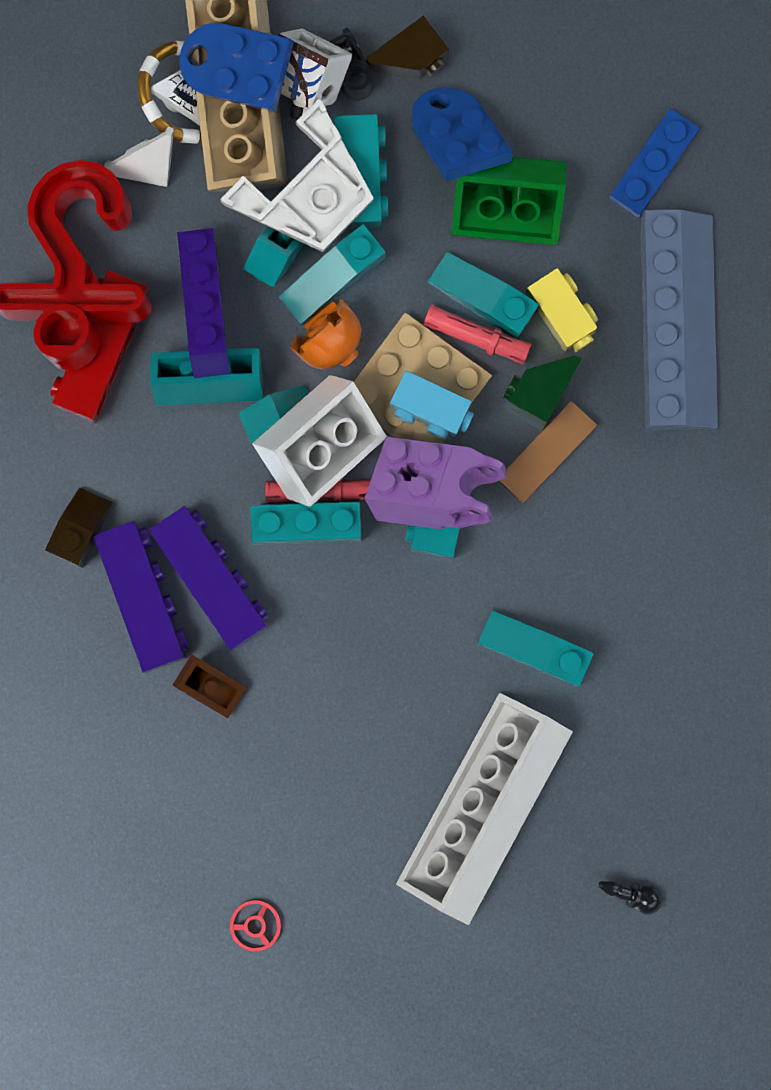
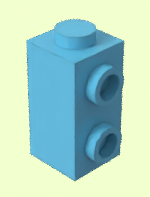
M406 370L390 402V408L395 410L393 414L395 417L409 424H413L415 420L428 425L427 432L443 440H446L448 435L455 438L459 430L465 433L474 416V413L469 411L472 401Z

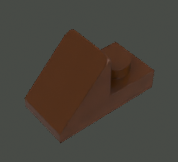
M193 654L190 655L173 683V686L226 718H229L247 689L244 685Z

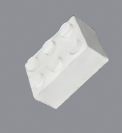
M329 375L253 442L252 445L287 499L310 507L384 441L387 436L354 382Z

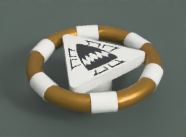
M185 41L168 42L155 48L145 58L139 70L137 90L141 108L149 122L159 132L164 133L167 127L174 128L173 140L180 143H201L200 129H184L172 125L162 116L152 98L153 94L161 99L170 111L182 113L200 126L196 90L187 84L181 70L151 86V78L159 63L168 56L180 55Z

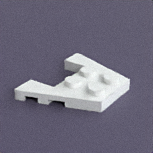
M318 99L296 121V125L322 149L314 159L272 201H269L244 176L220 201L228 208L324 252L373 202L374 198L353 158L350 157L342 142L336 126L333 125L323 102Z

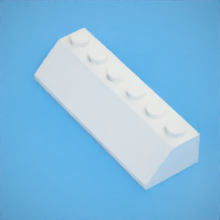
M499 693L396 885L439 911L469 925L573 732L553 719Z

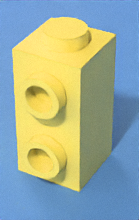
M557 268L527 287L525 294L539 304L537 312L563 351L567 352L574 348L578 352L594 341L591 335L597 330L595 322L598 321V318L588 303L582 305L575 295L578 288L568 273L562 275Z

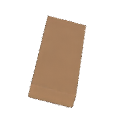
M570 401L508 466L505 479L498 482L523 504L597 427V424Z

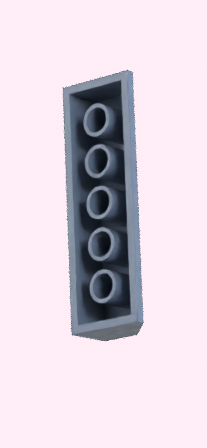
M682 209L644 210L641 216L645 431L717 430L713 216Z

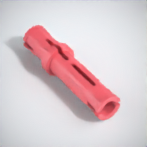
M435 305L430 306L423 325L486 350L488 355L493 356L495 353L521 365H524L532 343L503 333L501 328L496 327L492 329Z
M341 478L316 502L365 501L364 498L371 479L342 480ZM268 480L265 482L266 504L298 503L287 499L276 481Z

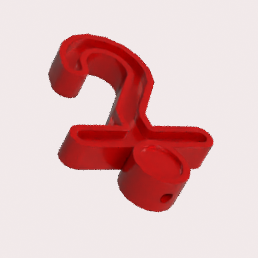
M85 160L62 163L45 173L33 188L27 205L28 224L54 265L53 283L0 284V314L8 320L36 321L33 335L34 342L39 351L58 369L67 371L84 367L96 356L100 345V338L93 322H140L145 320L152 310L149 298L137 285L100 284L64 226V215L67 208L78 199L84 198L96 201L97 214L107 228L112 231H121L127 228L132 219L131 201L114 173L100 163Z

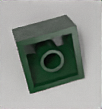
M574 355L526 369L521 378L514 375L503 397L504 400L508 401L505 411L543 431L582 358Z

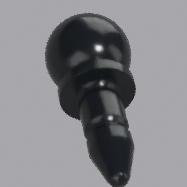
M601 881L598 883V887L606 894L625 900L627 907L636 908L642 914L652 915L659 911L662 906V895L653 886L641 887L640 884L633 883L629 887L623 884L618 885L614 881Z

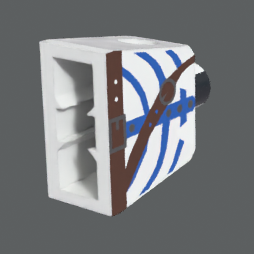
M303 28L278 33V36L290 38L294 41L281 91L282 95L293 100L290 116L298 120L318 99L323 102L324 106L332 105L337 99L351 61L352 53Z

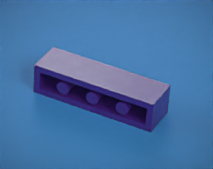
M213 228L177 232L188 349L194 378L230 374L218 254Z
M183 506L149 529V532L229 650L234 651L268 628L263 620L269 616L258 599L250 602L243 592L249 586L237 569L232 572L228 570L223 562L228 555L217 539L211 543L203 533V530L208 526L198 511L195 509L190 513Z
M132 521L93 535L142 672L148 673L186 659L184 650L189 649V645L183 629L176 630L171 617L177 615L170 594L163 596L159 582L165 581L158 560L151 562L147 552V548L152 547V543L146 527L139 528L138 524Z

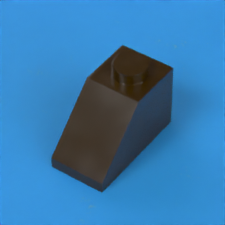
M423 15L367 56L366 62L373 73L421 79L426 74L432 77L446 67L447 62L445 60L449 57V48Z
M79 488L61 515L45 551L83 568L95 543L93 535L99 534L113 503Z

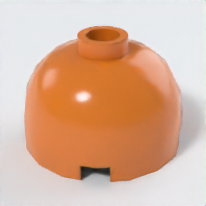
M339 299L338 305L333 301L318 311L304 325L308 329L304 337L301 339L296 335L290 345L291 350L310 367L319 370L332 369L339 364L342 367H346L359 353L356 347L359 345L362 336L360 321L352 308L343 299Z

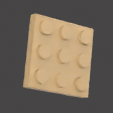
M404 313L355 379L354 384L379 425L388 435L393 438L443 444L445 440L426 431L428 425L417 420L413 424H409L393 415L395 410L390 408V402L405 370L472 401L471 405L489 382L492 375L410 315Z

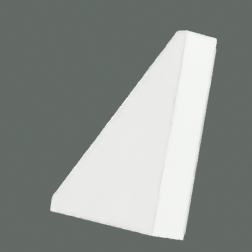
M167 127L164 133L151 140H144L126 150L124 155L113 161L105 162L104 167L119 178L167 187L170 179L174 128Z

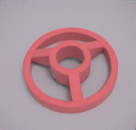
M250 900L241 904L234 911L230 920V932L233 940L241 948L252 952L263 951L271 947L277 940L281 930V921L277 911L273 906L261 900ZM251 904L262 905L258 915L248 917L244 924H234L235 917L242 908ZM267 908L272 911L277 921V931L270 942L264 935L266 922L263 916ZM253 919H257L262 923V930L258 933H252L248 928V923ZM234 930H245L248 936L259 937L265 946L249 947L244 945L237 938Z

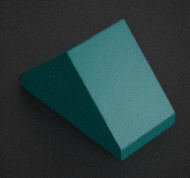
M305 385L269 394L238 413L251 444L308 395Z

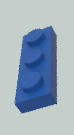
M670 108L615 187L609 199L639 218L700 128Z

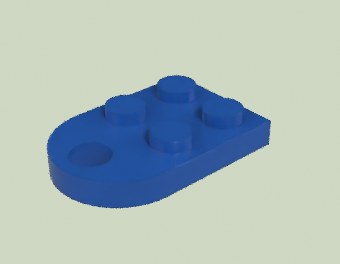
M222 23L206 24L194 30L185 40L180 52V70L187 84L204 96L276 112L294 41L290 38ZM198 48H206V61L200 66H194L191 60L193 52Z
M438 88L422 94L415 101L412 109V129L446 182L511 162V148L481 104L472 95L458 89ZM441 104L446 106L447 108L437 109L434 108L433 105Z

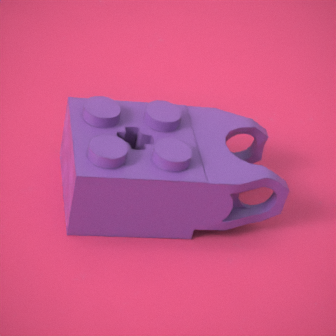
M386 437L364 499L377 521L444 530V527L463 528L477 524H486L491 522L493 514L490 513L489 505L475 500L470 494L480 485L491 484L505 479L507 470L503 462L485 456L471 447Z

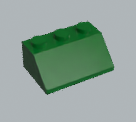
M512 156L511 162L456 178L451 235L558 245L566 188V162Z

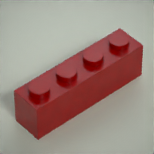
M107 270L104 278H98L100 284H133L140 287L147 297L151 293L148 286ZM93 322L100 338L97 354L84 367L71 371L66 370L63 378L59 376L56 378L50 392V396L54 397L52 404L58 409L96 424L138 322Z

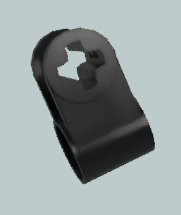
M346 27L342 30L341 35L329 42L352 53L341 90L347 98L360 101L368 97L373 89L372 72L362 55L356 39L349 28ZM354 74H360L366 78L365 83L360 86H352L347 80Z

